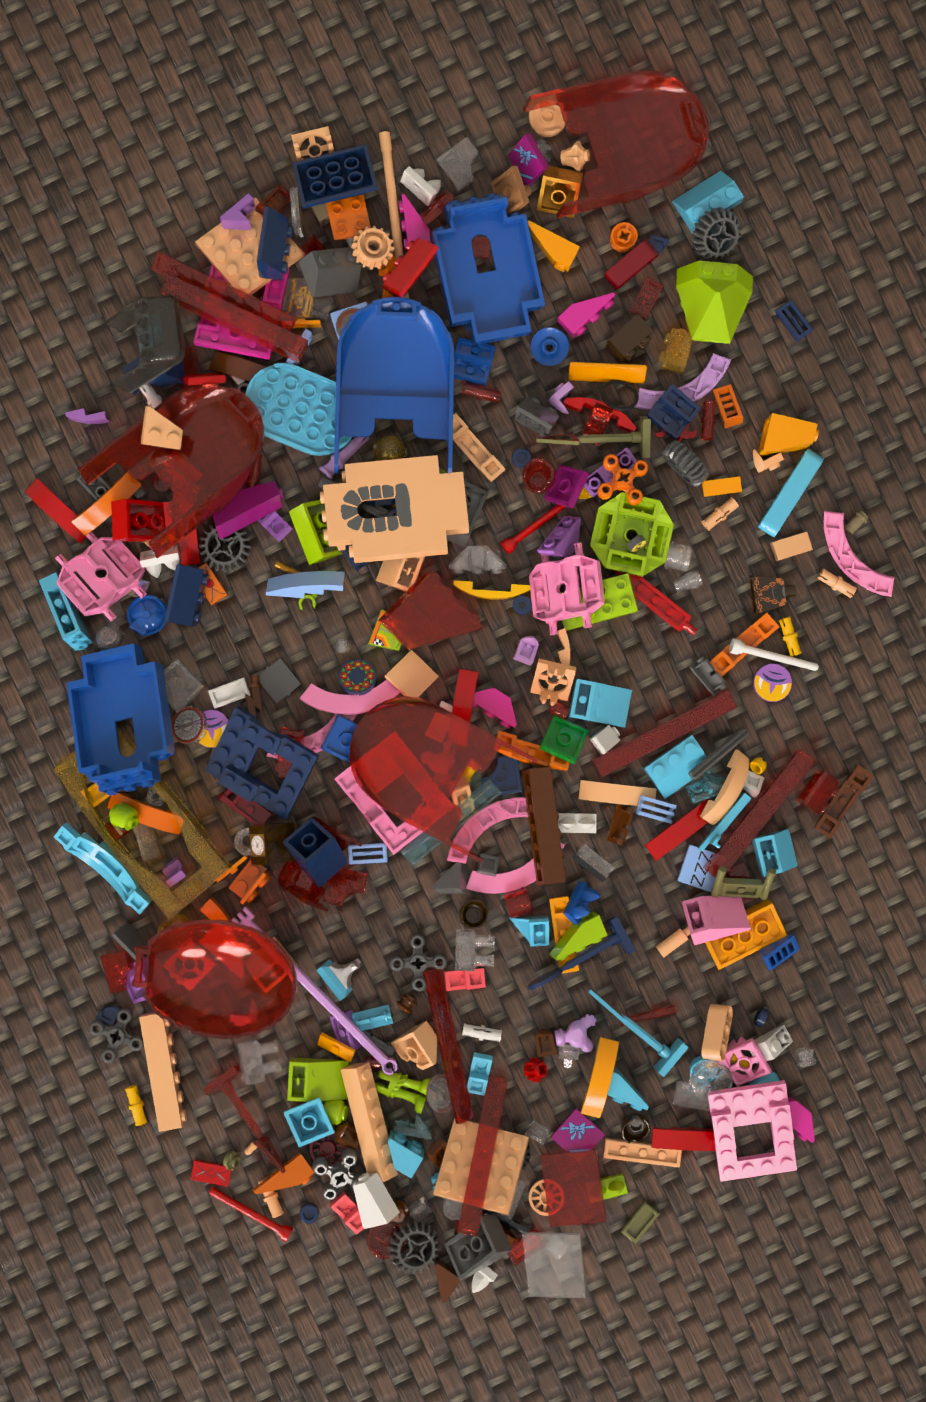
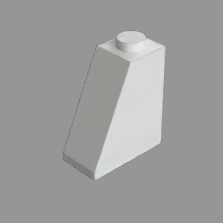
M366 1172L358 1177L359 1181L353 1185L363 1228L388 1224L400 1212L378 1173L369 1174Z

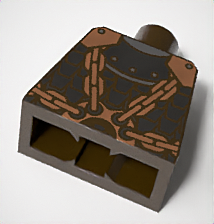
M752 577L749 579L754 615L787 605V597L796 596L795 585L785 586L783 578Z

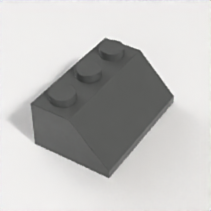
M347 247L311 251L299 261L312 298L353 293L358 290L362 264L361 262L357 263V257L352 255L355 249Z

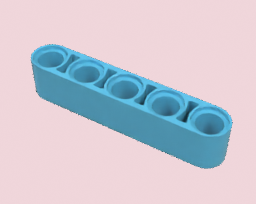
M810 449L804 452L760 521L758 528L772 537L776 536L819 469L824 458Z

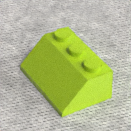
M321 499L302 503L289 511L309 565L343 554L341 551H338L337 546L329 547V542L324 539V529H327V522H323L322 510H325V503H321Z

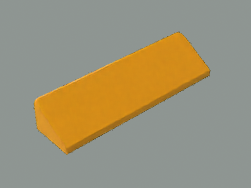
M571 362L569 364L568 379L570 381L608 382L611 380H622L628 383H644L647 366Z

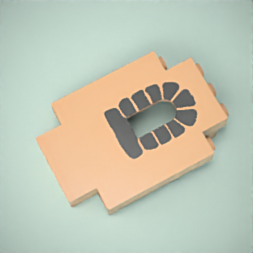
M438 455L345 464V471L341 472L342 482L346 483L323 485L324 491L320 492L321 503H325V510H322L323 522H327V529H324V539L329 542V547L337 546L338 551L346 550L345 545H352L349 546L350 557H354V563L448 554L446 535L469 533L463 472L440 474ZM395 498L397 516L366 519L360 517L357 512L358 505L361 502Z

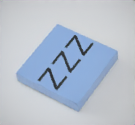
M689 844L677 881L711 892L718 869L724 865L726 856L705 849L702 852L698 847Z

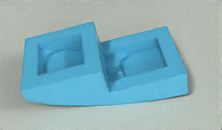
M474 1052L466 1092L485 1096L493 1056Z

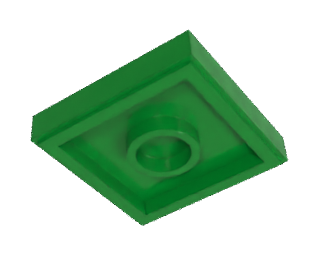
M553 715L539 749L575 764L589 730Z

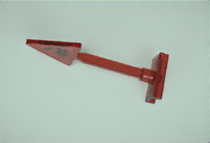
M238 1065L233 1066L202 1090L206 1096L215 1093L219 1089L225 1095L227 1094L251 1132L258 1138L255 1143L283 1174L286 1170L269 1136L262 1135L261 1129L234 1091V1086L230 1081L242 1071Z

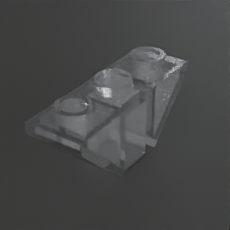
M467 546L449 564V571H453V574H464V571H472V574H483V571H491V574H502V571H506V564L488 546Z

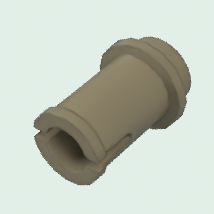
M861 510L855 512V516L844 528L853 535L863 523H867L869 517Z

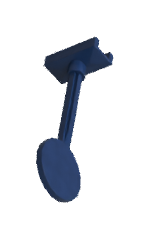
M612 916L607 919L614 932L607 936V939L568 960L561 967L539 976L528 984V989L533 990L543 986L558 977L563 971L575 967L611 945L615 946L620 943L627 954L636 951L618 917Z

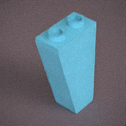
M55 572L40 579L39 583L62 639L75 651L87 648L93 641L76 606L57 586L59 575Z

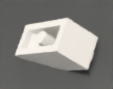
M610 725L605 726L589 738L600 754H605L621 741L618 738L620 736L618 730L614 726L610 727Z

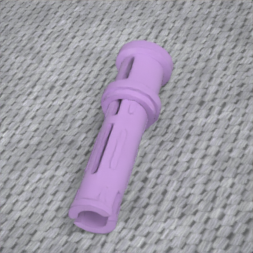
M369 436L354 437L339 452V469L344 468V463L370 439ZM334 455L330 456L331 459L324 466L319 467L320 471L329 480H332V476L335 474Z

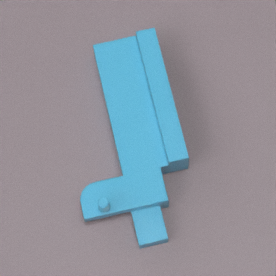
M741 792L728 813L710 829V833L705 837L698 849L703 852L709 843L719 849L721 846L718 844V841L721 839V835L748 804L751 797Z

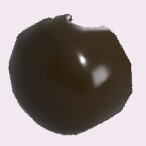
M472 899L466 901L461 906L459 917L467 928L478 929L486 923L488 909L484 902Z
M630 1114L621 1123L622 1138L629 1144L632 1141L640 1143L650 1132L649 1121L641 1114Z

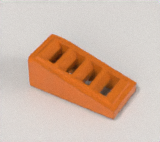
M729 384L713 389L724 428L743 423V415L732 385ZM726 393H729V394H730V395L725 396V397H722V398L719 397V395H722V394H726ZM730 400L732 401L731 403L722 405L723 402ZM734 408L732 411L725 412L727 409Z

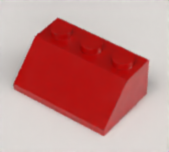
M419 237L415 242L411 240L405 249L408 252L404 257L399 256L394 263L396 268L392 273L388 271L382 279L384 281L382 288L394 297L404 298L434 258L439 247Z

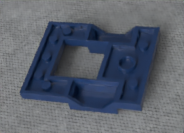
M237 706L205 771L218 778V783L248 802H257L286 820L289 818L320 755L285 734L270 731L260 725L253 714ZM259 748L272 755L277 753L292 763L279 792L248 773Z

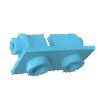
M389 1004L352 1013V1022L361 1031L393 1024Z

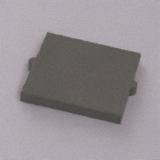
M281 658L271 666H267L266 670L258 675L259 683L276 704L287 695L290 696L291 692L301 685Z
M128 922L122 927L119 926L117 931L112 934V937L134 959H137L140 955L143 956L150 947Z

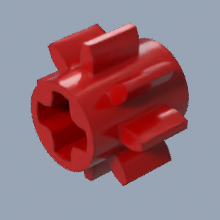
M530 1058V1062H525L523 1071L527 1080L541 1082V1078L546 1077L547 1066L543 1063L544 1060Z

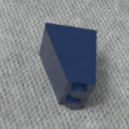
M312 817L283 841L285 847L308 878L319 888L348 863L336 839Z

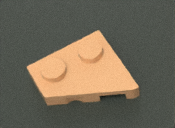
M145 406L141 444L180 450L183 430L153 408Z

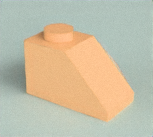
M427 1021L416 1025L391 1042L401 1059L406 1062L411 1060L417 1063V1067L422 1070L436 1064L437 1036Z

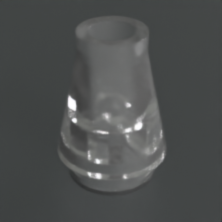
M692 570L673 581L677 592L696 589L703 585L698 570L694 572Z

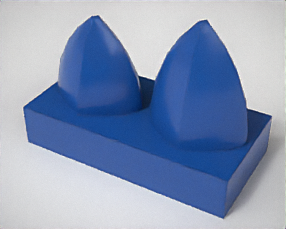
M578 881L563 914L572 924L579 925L581 919L590 913L587 907L589 902L601 897L599 892L590 888L585 882Z

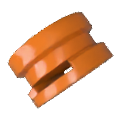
M626 222L617 224L610 235L612 248L620 253L632 250L638 237L636 228Z

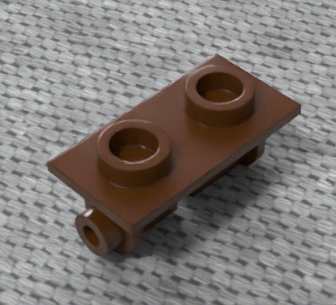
M617 804L606 841L621 846L623 842H626L628 829L625 828L626 825L630 826L634 809Z

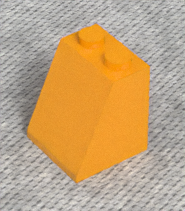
M772 413L765 420L758 449L759 455L766 457L779 454L780 452L782 454L806 449L818 438L819 430H816L817 424Z

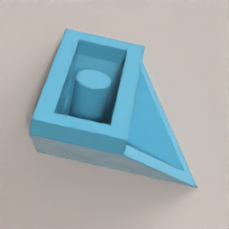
M547 915L510 918L530 943V947L549 945V918Z

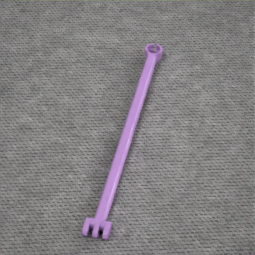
M245 906L243 911L247 916L245 917L239 912L237 916L242 921L239 922L235 917L231 921L240 930L246 927L382 1065V1070L385 1074H394L393 1069L397 1070L396 1060L388 1058L252 921L255 915ZM388 1062H391L393 1064V1069L392 1067H386V1064Z

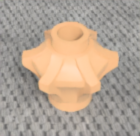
M577 141L566 150H561L562 165L572 167L577 172H580L584 164L590 161V152L582 147L580 141Z

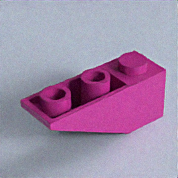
M401 194L402 201H399L400 213H404L405 220H401L402 232L407 234V239H403L404 248L406 249L411 240L415 242L418 237L431 243L429 228L405 194Z
M615 293L572 304L558 317L557 323L572 338L576 335L579 337L586 331L587 328L585 326L589 322L593 324L601 316L599 313L603 309L608 310L615 303L613 301Z

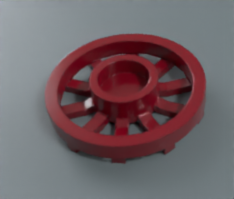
M328 1135L327 1140L324 1137L321 1138L322 1143L318 1141L311 1142L309 1149L313 1160L316 1159L314 1152L320 1151L318 1157L324 1156L327 1161L328 1157L331 1156L334 1162L329 1164L332 1165L342 1160V1152L346 1149V1146L342 1144L335 1145L336 1139L334 1138L330 1141L331 1135ZM313 1144L319 1145L320 1148L313 1149ZM343 1147V1150L340 1152L335 1150V1148ZM336 1153L341 1156L336 1160L333 1154Z

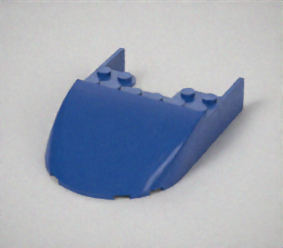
M388 297L372 301L371 304L357 310L342 329L337 347L334 473L336 474L339 472V439L343 436L368 437L372 435L375 419L413 420V432L416 437L446 440L447 473H452L454 346L450 332H448L443 320L433 310H429L421 305L420 302L401 297Z

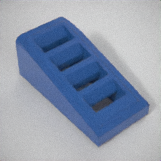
M792 933L760 949L759 953L765 966L770 971L800 950Z

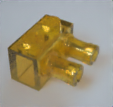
M671 328L670 332L665 334L663 344H666L665 352L661 351L659 362L662 363L660 369L683 374L692 340L689 332L685 329Z

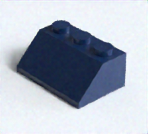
M266 206L264 208L257 255L259 277L283 281V275L287 274L288 262L285 261L286 256H290L291 244H288V240L293 236V226H290L288 217Z
M176 565L164 621L187 626H196L200 622L202 615L200 607L201 604H204L206 597L203 591L210 579L208 570L188 565Z

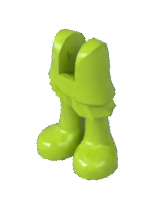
M379 1070L377 1076L390 1081L389 1086L375 1083L377 1092L386 1095L388 1098L389 1096L392 1099L398 1097L410 1101L415 1105V1111L421 1114L431 1078L416 1081L408 1079V1074L402 1075V1073L394 1072V1074L388 1075L383 1070ZM401 1086L408 1087V1088L417 1090V1091H419V1092L422 1093V1094H416V1093H413V1092H409V1091H406V1090L401 1089L400 1087H401Z

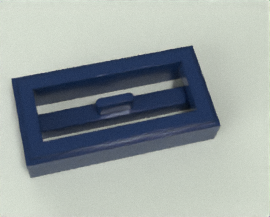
M789 300L775 311L796 342L813 331V328L792 300ZM788 306L791 308V310L800 320L802 325L805 327V332L798 324L796 319L793 317V315L790 313V311L787 309ZM782 310L784 311V313L786 314V316L789 318V320L792 322V324L795 326V328H796L797 331L800 333V335H798V333L796 332V330L793 328V326H792V325L790 324V322L787 320V318L785 317V315L782 313Z

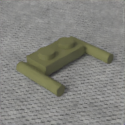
M724 866L719 867L711 891L712 897H760L762 900L767 899L776 874L775 869L770 868L768 870L765 882L762 883L761 879L724 878L727 869Z

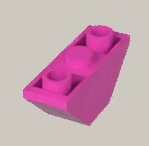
M495 688L475 692L474 708L477 709L480 706L485 709L483 712L485 715L492 719L494 716L501 719L500 724L508 729L511 726L516 727L517 724L510 697Z
M788 1097L792 1128L797 1131L796 1135L804 1142L808 1139L813 1143L815 1138L811 1112L795 1098Z

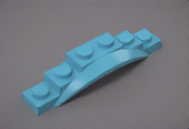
M67 822L61 826L54 838L63 845L66 851L77 856L96 870L118 892L125 904L141 914L153 899L139 888L142 882L129 872L132 866L104 841L98 844L86 832L80 835Z

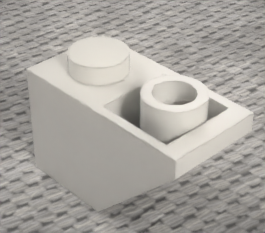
M781 1025L754 1040L766 1061L775 1059L793 1042L785 1025Z

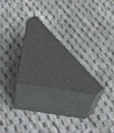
M456 862L432 887L440 894H466L468 867L463 863Z

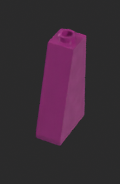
M272 481L208 499L219 539L281 508V499L284 498L281 487L277 488L276 482Z

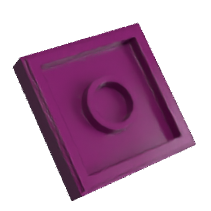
M560 465L544 499L548 502L573 509L589 473Z

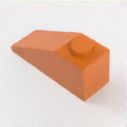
M297 1153L280 1167L283 1174L277 1169L254 1187L252 1191L255 1194H261L297 1186L301 1183L305 1185L312 1179L311 1175L315 1172L304 1157Z

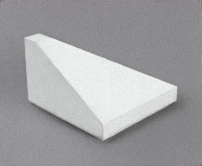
M748 770L743 789L756 798L760 793L764 777Z

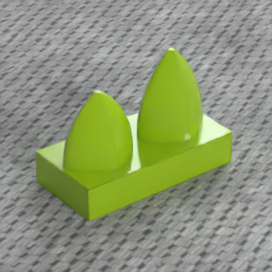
M623 1173L585 1182L591 1203L628 1194Z

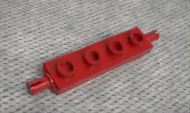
M612 570V571H613L614 573H616L618 576L627 574V573H623V572H619V571ZM629 574L635 598L678 632L685 629L692 636L697 632L698 629L689 623L691 619L689 614L643 577Z

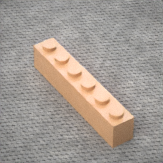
M165 1010L142 1014L139 1019L159 1132L182 1128L185 1121H187L186 1110L182 1109L181 1102L184 1101L182 1090L179 1091L178 1086L180 1074L175 1069L177 1056L172 1051L174 1039L173 1035L169 1034L170 1017L166 1015Z
M370 1062L354 1063L340 1070L366 1172L369 1174L377 1172L382 1182H385L397 1176L398 1172L394 1168L388 1144L389 1137Z

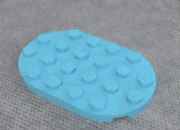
M277 363L256 373L251 379L245 394L246 413L254 428L272 440L310 455L325 456L333 454L335 446L336 382L288 363ZM341 437L339 439V450L344 448L352 437Z

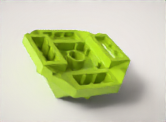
M622 492L598 508L590 547L604 568L643 577L666 562L674 524L660 500L643 497L640 504L631 505L627 501L626 493ZM628 531H633L636 536L643 535L647 541L635 553H631L627 548V544L630 542L626 537Z

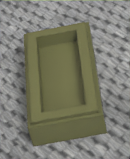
M644 1200L620 1231L636 1244L660 1213Z

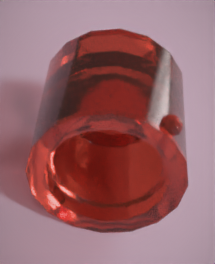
M521 887L520 890L504 895L511 919L527 913L532 914L533 909L526 888Z

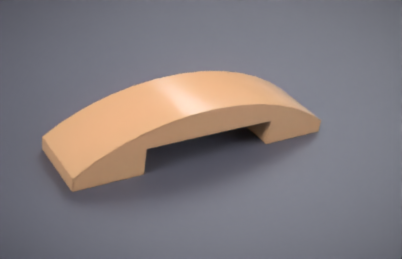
M455 413L453 415V441L478 470L492 482L506 469L494 455H491L469 430L464 421Z
M735 750L727 765L731 771L715 801L708 800L700 815L711 825L718 823L728 813L745 784L749 770V758L739 750Z
M580 780L578 799L638 806L641 795L656 799L657 789ZM644 800L643 804L655 807V803Z

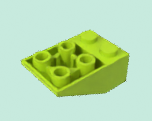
M292 1057L289 1062L287 1101L308 1102L320 1097L321 1101L347 1099L340 1069L349 1066V1062L346 1060Z

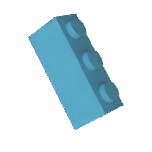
M719 171L674 199L672 203L692 233L697 228L694 223L700 222L699 217H704L705 211L710 213L711 208L717 209L718 207L731 210L741 204L744 196L734 180L722 171Z
M688 735L645 765L643 769L662 797L666 799L693 780L688 774L689 771L704 760L706 755L693 735Z

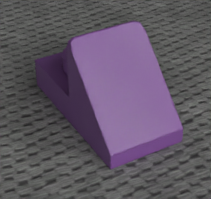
M249 193L220 217L221 226L224 229L251 230L250 221L245 216H249L254 211V198Z

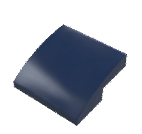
M670 384L646 416L668 436L676 440L701 407L673 384Z

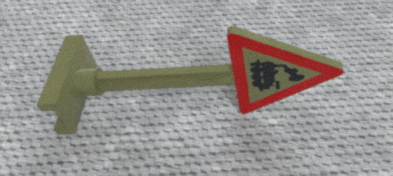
M639 416V431L631 433L581 436L569 433L536 438V442L580 445V442L639 443V455L642 458H650L651 419H648L647 416Z

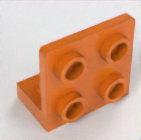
M364 195L326 203L335 241L358 236V231H364L366 226L369 229L371 228Z
M250 860L228 888L242 898L240 901L242 905L246 902L250 903L259 893L256 891L257 888H262L271 878L268 876L271 871L264 865H251Z

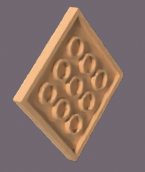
M254 198V211L249 216H245L250 221L251 230L224 229L220 223L195 241L196 246L243 301L273 280L259 277L257 255L264 210L260 208L262 204L257 198ZM291 238L288 240V244H291L290 256H286L285 261L288 262V268L304 257L303 252Z
M454 1118L433 1194L509 1215L529 1137Z

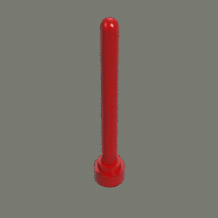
M557 504L513 538L509 537L502 540L500 545L509 555L515 550L514 548L517 547V543L566 507Z
M216 1188L209 1190L210 1195L277 1232V1235L280 1236L279 1239L287 1242L294 1229L293 1227L277 1224Z

